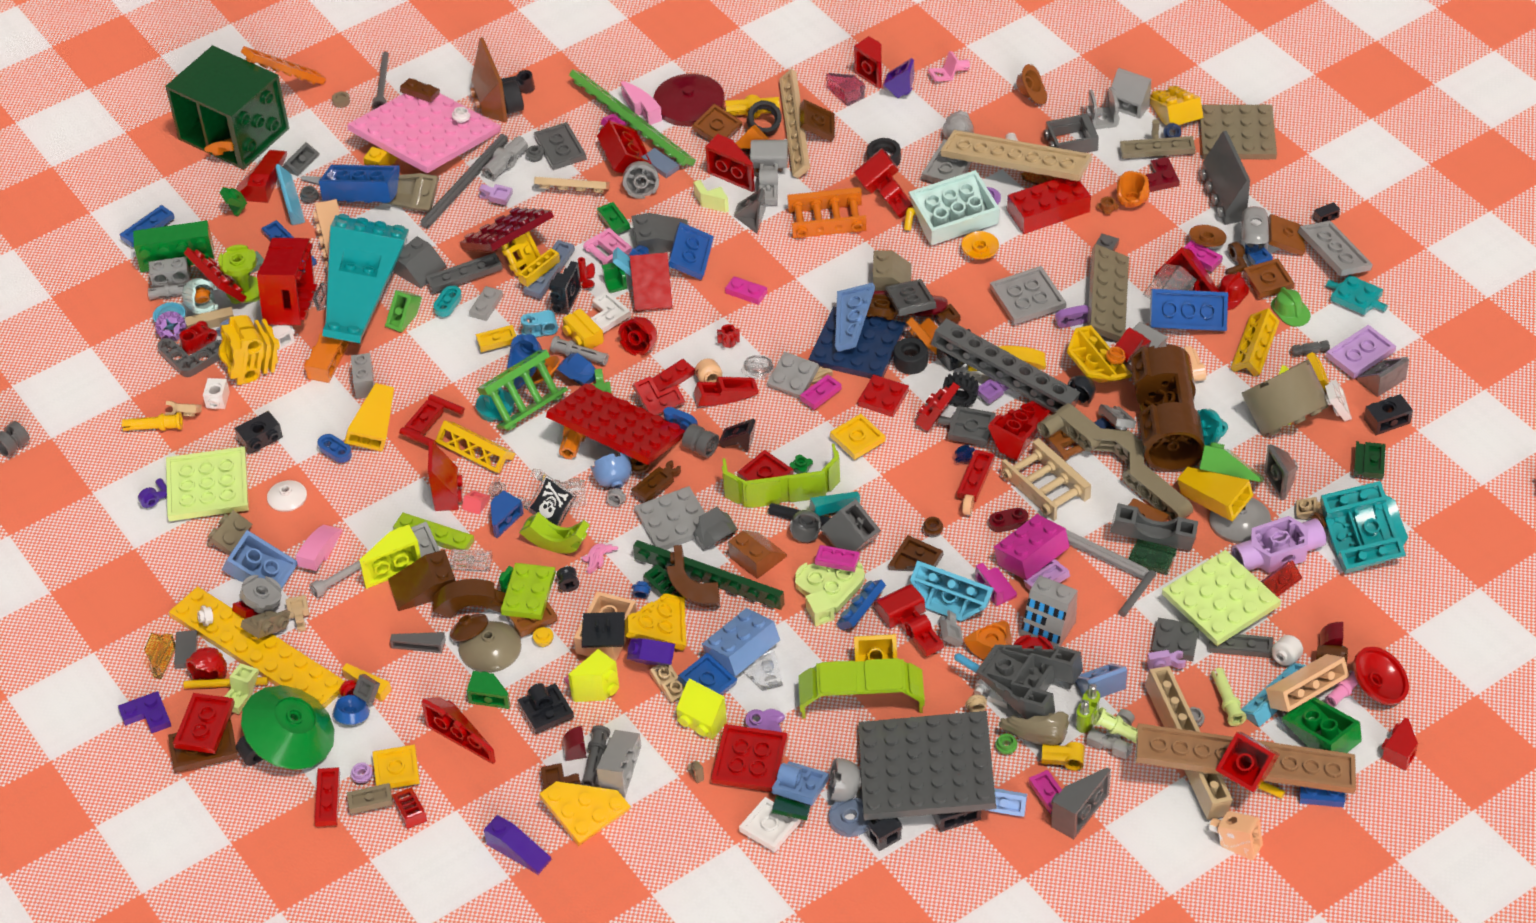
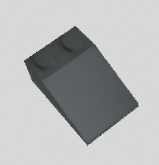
M654 213L631 216L636 245L647 247L649 254L671 252L677 226L680 222L688 225L686 219Z
M1106 767L1065 786L1060 793H1056L1051 801V827L1074 840L1109 796L1111 769Z

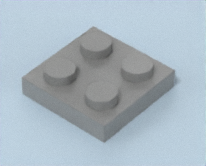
M784 351L767 385L775 390L800 398V394L805 392L820 368L819 364Z

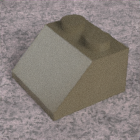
M892 250L873 251L874 291H885L886 286L911 281L910 262Z

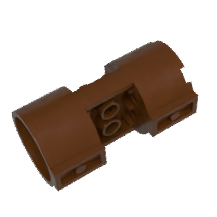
M1166 344V347L1155 348V346L1147 348L1143 345L1130 356L1136 398L1141 410L1139 422L1145 459L1151 467L1159 471H1184L1187 467L1192 468L1202 460L1205 446L1200 415L1194 406L1196 388L1190 355L1183 348L1172 344Z

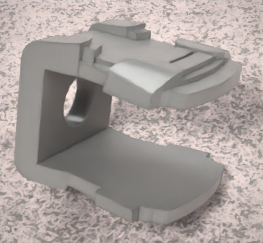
M1109 87V107L1097 108L1093 90H1089V105L1086 106V114L1088 113L1094 128L1104 129L1118 126L1120 119L1118 115L1119 102L1115 89ZM1105 116L1107 119L1101 120L1098 117Z

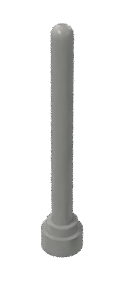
M360 562L353 563L324 581L316 580L309 584L312 594L316 598L323 596L328 587L361 569Z

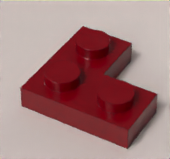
M1168 157L1150 160L1153 173L1145 174L1148 177L1150 192L1180 185V180Z

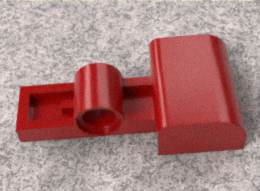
M881 148L856 169L854 173L871 194L879 189L883 198L890 204L895 213L902 218L906 215L908 208L914 207L893 177L900 170L887 152Z
M912 584L874 601V610L887 626L892 628L900 625L926 657L944 648V642L933 631L930 620L925 614H922L926 612L925 600Z

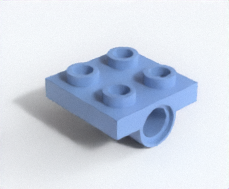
M790 761L787 764L782 763L778 771L777 780L772 786V793L813 806L829 779V773Z

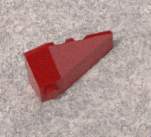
M269 150L237 185L236 190L241 192L246 201L269 202L278 179L276 165L279 164L283 167L287 151Z
M1181 247L1155 272L1164 286L1170 290L1219 292L1203 264L1190 249Z

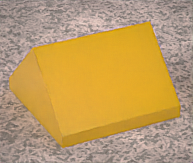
M896 634L854 636L855 662L897 658Z

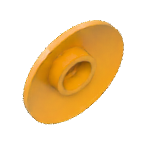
M972 232L962 240L963 252L974 259L990 258L999 249L998 239L988 232Z

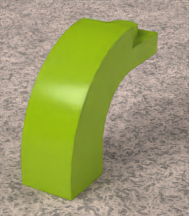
M537 512L526 520L519 533L542 549L567 554L577 551L581 542L587 536L586 531L590 525L583 520L572 527H560L551 523Z

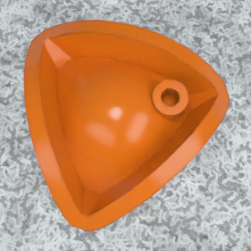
M1006 621L994 622L969 634L964 638V642L973 654L985 660L995 644L1012 645L1009 624Z

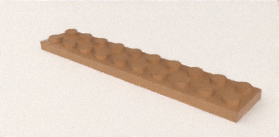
M1138 723L1135 763L1222 775L1215 769L1233 737ZM1256 740L1280 754L1264 781L1350 794L1355 793V754Z

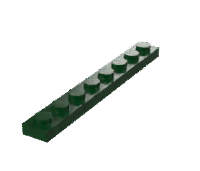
M636 540L634 543V557L640 562H646L654 566L658 564L666 570L667 566H675V564H671L670 551ZM684 556L685 573L694 581L703 583L718 582L720 589L731 594H737L751 601L765 604L770 608L779 610L783 608L785 604L784 591Z

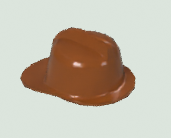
M1031 64L1025 65L1022 73L1017 76V88L1024 96L1030 97L1035 103L1043 105L1047 101V93L1040 73L1035 66Z

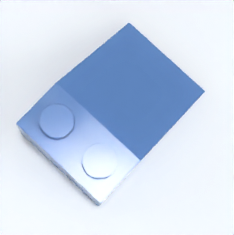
M246 530L226 560L222 571L241 582L252 575H259L258 578L264 579L267 576L277 581L282 589L298 564L295 559Z

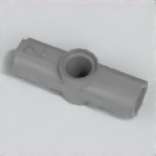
M518 136L505 148L499 147L494 152L493 159L482 168V173L487 179L492 181L506 168H513L517 158L528 148V143L523 137Z

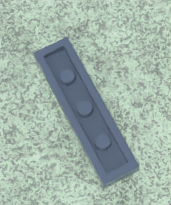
M560 240L556 241L552 249L559 253L560 262L531 285L525 286L523 289L525 295L539 299L543 297L549 288L550 281L554 280L557 272L561 271L575 251L574 244Z

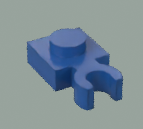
M1253 244V247L1245 245V254H1247V259L1253 265L1273 260V256L1265 247L1259 249V244Z

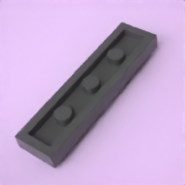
M492 253L425 277L432 293H436L448 286H456L503 270L496 253Z

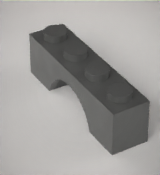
M1118 503L1113 515L1110 533L1191 551L1196 539L1198 521L1177 517L1167 522L1154 521L1143 516L1138 507Z

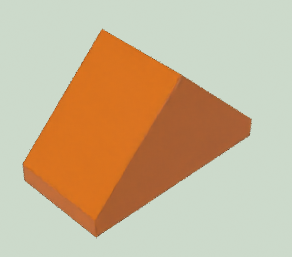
M753 125L736 144L739 148L751 149V140L770 139L756 125Z

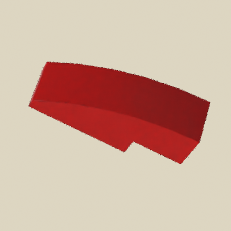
M717 377L716 382H697L693 393L697 406H715L747 399L757 395L759 391L754 378Z

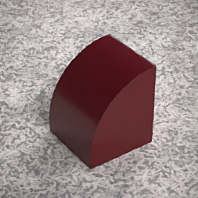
M1333 622L1322 628L1320 632L1321 646L1343 645V622Z
M582 726L572 728L563 737L565 761L587 758Z

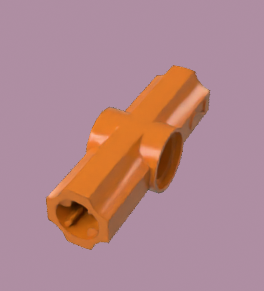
M564 426L559 454L565 459L572 460L573 457H576L581 442L585 441L586 436Z

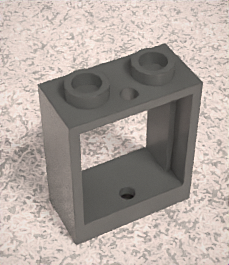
M1088 113L1046 122V129L1043 130L1045 140H1048L1049 147L1083 153L1098 151L1099 136ZM1082 131L1084 136L1082 139L1058 143L1056 136Z

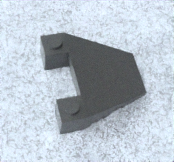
M995 644L976 671V674L1024 719H1029L1033 716H1047L1049 713H1055L1053 693L1047 692V689L1054 679L1074 684L1083 671L1082 657L1080 651L1055 646L1054 649H1042V646H1035L1034 649H1024L1022 645Z

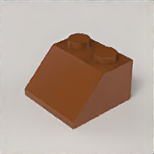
M743 530L728 541L729 557L756 579L787 557L785 552L759 532Z

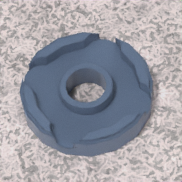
M854 797V799L846 802H835L830 807L829 824L833 831L841 836H859L867 831V823H872V820H864L863 800ZM848 814H854L856 816L854 819L851 820L845 818V816Z

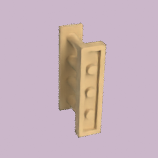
M1039 438L1033 441L1032 454L1012 466L1006 459L1002 460L1001 474L1004 479L1009 480L1039 507L1045 516H1049L1053 521L1057 519V507L1069 499L1077 496L1085 502L1091 498V484ZM1035 461H1039L1044 465L1027 477L1019 472ZM1049 472L1057 477L1040 489L1032 484ZM1061 484L1070 488L1069 491L1053 501L1045 495Z

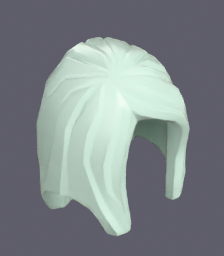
M202 278L192 279L183 287L182 299L194 314L215 311L218 308L213 292L210 289L211 287L217 290V287L209 280ZM204 287L210 291V300L201 304L196 303L194 299L196 289Z

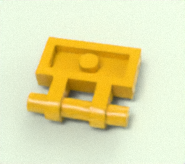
M529 231L512 240V245L509 246L507 243L502 246L501 251L507 257L510 263L508 266L515 276H518L521 266L526 268L541 256ZM514 251H517V254H518V256H519V258H520V259L517 260V261H516L515 256H514V254H513Z

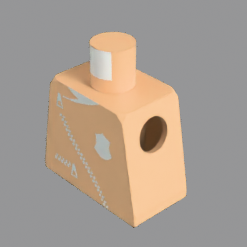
M1228 811L1222 820L1213 818L1210 822L1209 830L1219 833L1220 845L1223 848L1251 861L1255 859L1263 846L1260 818Z

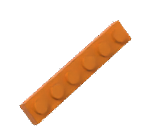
M246 46L241 50V53L246 56V60L253 64L258 63L264 68L270 67L278 73L282 71L290 77L294 75L302 81L306 79L314 85L316 83L323 85L326 81V78L316 70Z

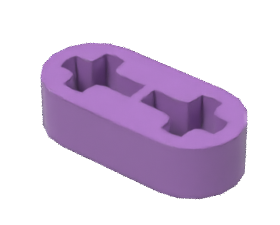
M1080 305L1059 310L1055 314L1058 326L1066 328L1087 323L1088 306Z

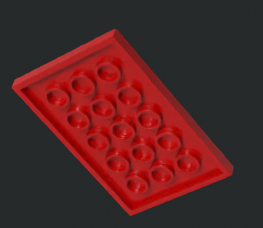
M587 383L551 407L546 413V418L646 465H649L680 441L685 433V430L681 429L680 425L671 423L659 415L649 413L644 408L634 406L627 400L619 399L611 393L604 392L596 388V386Z

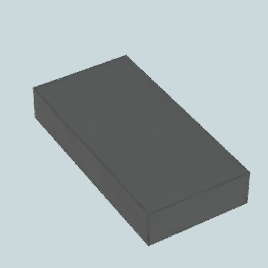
M197 630L176 632L175 669L187 668L185 664L186 659L197 650Z

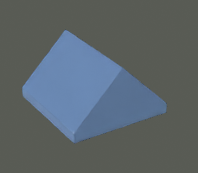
M1110 663L1080 674L1075 683L1083 695L1089 689L1090 684H1093V686L1095 684L1096 690L1100 693V698L1126 689L1127 668L1126 666Z

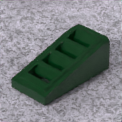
M658 564L643 575L644 582H647L648 586L659 597L665 593L671 594L675 591L668 573ZM677 592L674 594V596L681 597Z

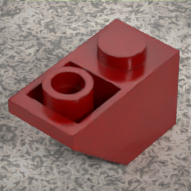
M1404 717L1400 724L1396 723L1392 730L1391 738L1385 739L1381 749L1384 750L1382 760L1406 771L1416 756L1418 742L1409 719Z

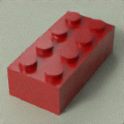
M1057 178L1007 196V212L1023 234L1089 213L1091 207V195L1081 181H1072L1065 178Z

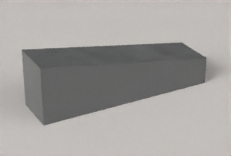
M444 632L392 634L390 638L392 649L442 653L446 641Z

